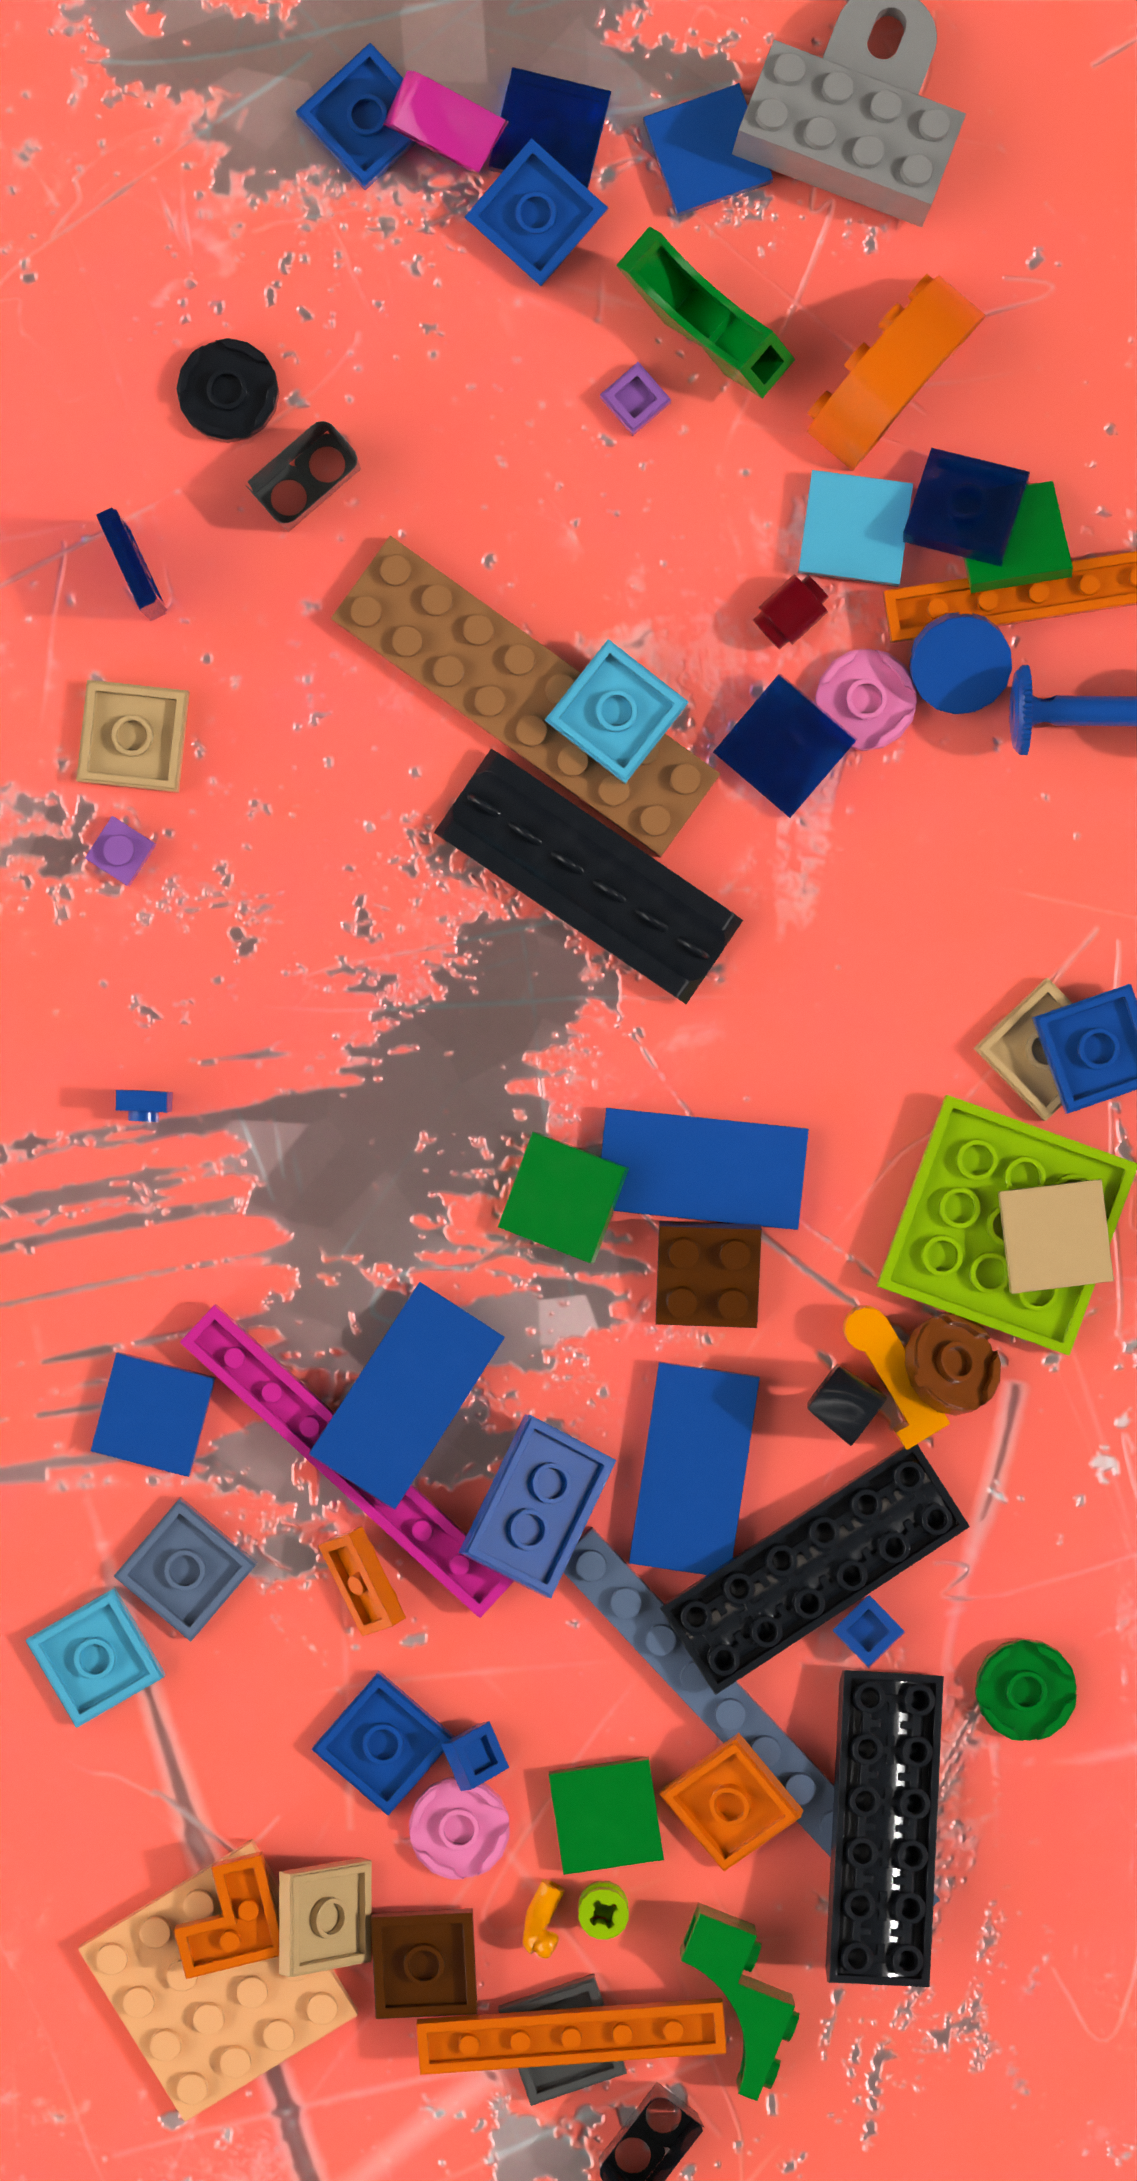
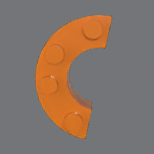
M928 273L925 274L907 296L911 300L908 306L904 308L897 302L878 325L884 333L872 347L863 342L844 364L850 371L849 375L833 394L826 390L807 413L814 419L807 432L852 471L855 470L886 434L896 418L925 383L951 355L953 356L986 317L980 309L940 275L932 278Z

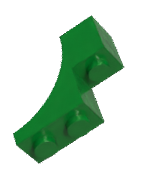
M649 226L616 265L665 325L701 346L725 376L762 399L796 360L771 329L758 322L724 296L680 255L662 233Z
M698 1902L680 1947L681 1961L693 1966L709 1977L723 1991L732 2004L743 2032V2055L736 2079L738 2094L758 2101L762 2088L771 2089L775 2082L781 2060L775 2058L782 2040L787 2042L791 2040L800 2014L794 2011L795 2003L791 1993L742 1974L743 1970L752 1972L761 1950L762 1943L755 1941L757 1938L755 1925Z

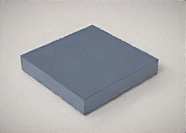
M180 1497L116 1572L114 1577L191 1642L258 1562Z

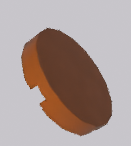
M945 1313L925 1320L913 1330L905 1350L907 1375L910 1385L920 1399L937 1412L953 1416L970 1413L993 1398L1000 1383L1001 1361L998 1351L993 1352L992 1346L988 1342V1339L991 1337L983 1326L955 1314Z

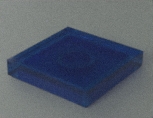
M512 67L500 116L505 121H508V124L492 149L488 166L489 171L502 173L532 138L589 190L612 91Z
M931 447L903 532V542L1002 567L1027 490L1030 472Z
M113 507L96 514L139 610L150 621L166 615L167 608L127 521Z
M779 673L716 747L713 753L791 818L856 742L857 738Z

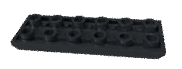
M490 749L434 832L440 838L684 1004L688 1003L744 921L493 749Z
M918 1444L908 1450L903 1446L668 1600L660 1607V1610L716 1695L970 1526Z
M842 1670L838 1699L825 1965L827 1982L930 1987L944 1676Z

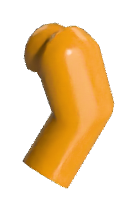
M547 1879L541 1881L526 1911L523 1946L530 1955L535 1952L543 1959L551 1957L559 1942L558 1935L546 1930L565 1892L563 1887Z

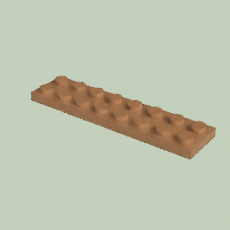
M391 535L331 617V620L660 857H662L721 774L667 734H664L628 782L624 784L545 722L546 717L581 672Z

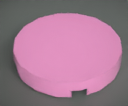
M859 649L849 651L832 661L819 679L815 703L818 719L830 737L844 747L867 751L884 748L902 736L913 721L917 694L910 673L902 662L888 652Z
M447 1777L431 1784L416 1800L409 1819L410 1841L418 1860L432 1873L451 1880L478 1876L489 1871L503 1856L510 1835L509 1814L501 1796L487 1783L484 1782L471 1790L460 1791L455 1777Z

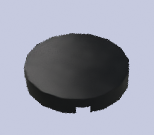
M225 338L215 340L216 342L209 343L204 347L202 345L190 354L180 369L176 388L180 408L191 426L208 439L226 443L247 440L263 430L276 412L279 398L276 372L264 353L248 342Z

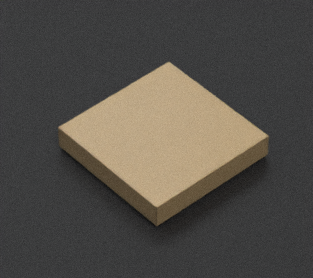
M87 680L76 781L179 793L190 692L180 689Z
M1048 977L973 1048L1043 1121L1049 1119L1062 1106L1032 1017L1072 1004Z
M1102 1179L998 1191L1010 1293L1114 1281Z
M355 1858L279 1871L280 1975L295 1977L372 1962V1860Z

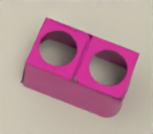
M407 70L383 125L429 148L431 151L469 171L479 173L508 121L418 72Z

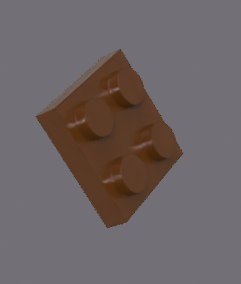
M659 1221L655 1324L757 1328L761 1224Z
M473 1908L371 1914L376 2019L473 2015L478 2013Z

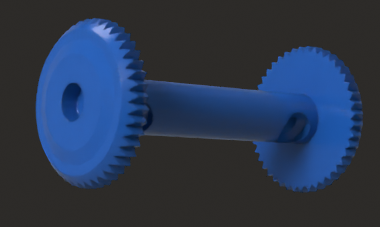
M1022 665L1014 673L1010 693L1009 724L1012 746L1019 755H1028L1032 726L1042 722H1048L1054 726L1137 727V696L1055 695L1050 698L1041 699L1032 695V675L1029 665Z

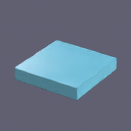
M812 470L798 573L898 587L901 579L913 483Z
M608 639L546 717L545 722L626 784L689 702Z
M115 1587L25 1640L76 1728L164 1678L166 1675Z

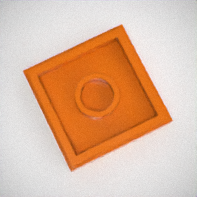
M739 1732L665 1785L660 1792V1796L724 1872L801 1818L804 1811Z

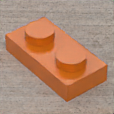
M362 1526L334 1536L318 1545L362 1637L393 1627L406 1619L397 1594L391 1587L376 1556L375 1549Z

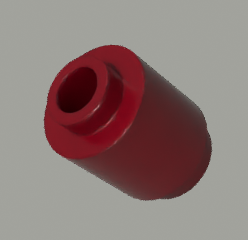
M792 575L758 607L761 612L752 621L780 650L788 642L793 645L828 613V610L822 603L829 597L809 575L802 581L796 575Z

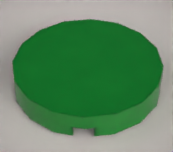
M1020 1638L1002 1643L986 1656L977 1672L975 1695L981 1714L995 1731L1011 1740L1031 1741L1048 1738L1066 1725L1076 1707L1077 1685L1072 1667L1057 1649L1040 1640Z

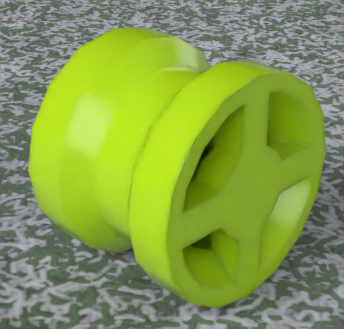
M597 1881L589 1884L582 1891L578 1905V1919L582 1929L589 1936L602 1940L614 1938L625 1929L629 1920L628 1899L625 1892L617 1884L610 1881ZM600 1916V1917H605L606 1919H601V1918H598V1917L594 1919V1917Z

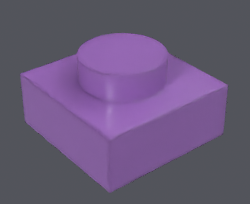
M111 816L85 859L130 887L157 844L116 817Z

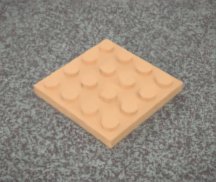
M251 1839L214 1863L260 1852L254 1840ZM265 1860L279 1915V1881ZM212 1864L82 1943L78 1948L184 2122L358 2016L359 2012L333 1969L287 1977L279 1974V1956L186 1979L174 1928L178 1924L222 1914L211 1869Z

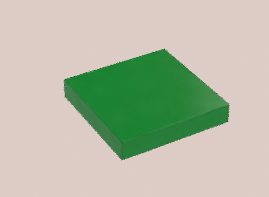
M1053 481L952 497V509L971 593L1072 577L1073 566Z
M532 1132L498 1227L590 1264L595 1263L629 1167L541 1133Z
M649 1756L549 1771L563 1875L664 1860Z

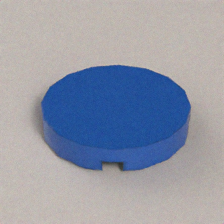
M959 612L944 614L928 623L914 640L909 664L910 677L922 699L937 710L955 715L976 712L993 703L1007 686L1012 671L1011 649L999 627L985 616L972 613L973 615L967 613L959 614Z

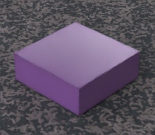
M639 362L600 394V399L632 436L663 411L672 401Z

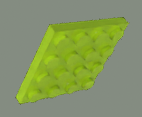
M945 1095L876 1286L1070 1356L1095 1284L1010 1293L998 1191L1102 1179L1110 1244L1135 1177L1137 1163L961 1099Z

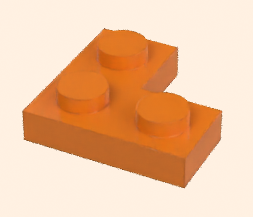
M263 1851L212 1864L211 1869L222 1914L178 1924L174 1928L186 1979L279 1956V1915Z

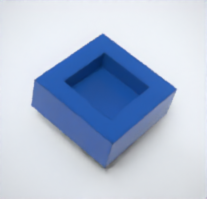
M116 1090L115 1110L128 1111V1121L159 1122V1112H172L173 1092Z
M870 1595L859 1603L833 1629L836 1636L868 1669L905 1633Z
M490 1721L478 1723L441 1744L460 1791L474 1789L509 1768Z

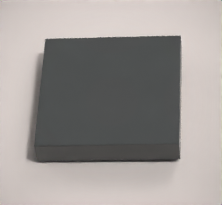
M591 1974L499 2005L498 2011L499 2013L595 2007L605 2006L595 1974ZM624 2061L518 2068L531 2106L627 2074Z

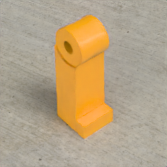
M860 1305L849 1311L843 1321L844 1336L854 1348L866 1354L904 1417L905 1421L895 1426L893 1430L905 1449H910L951 1424L944 1413L937 1412L924 1403L910 1385L905 1368L906 1349L887 1318L878 1309L867 1305Z

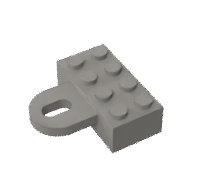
M849 0L839 14L823 58L774 40L738 130L732 155L922 228L966 116L964 112L918 95L937 44L935 22L926 6L920 0ZM891 16L902 24L903 36L896 53L892 57L879 59L870 53L867 42L875 22L882 17Z

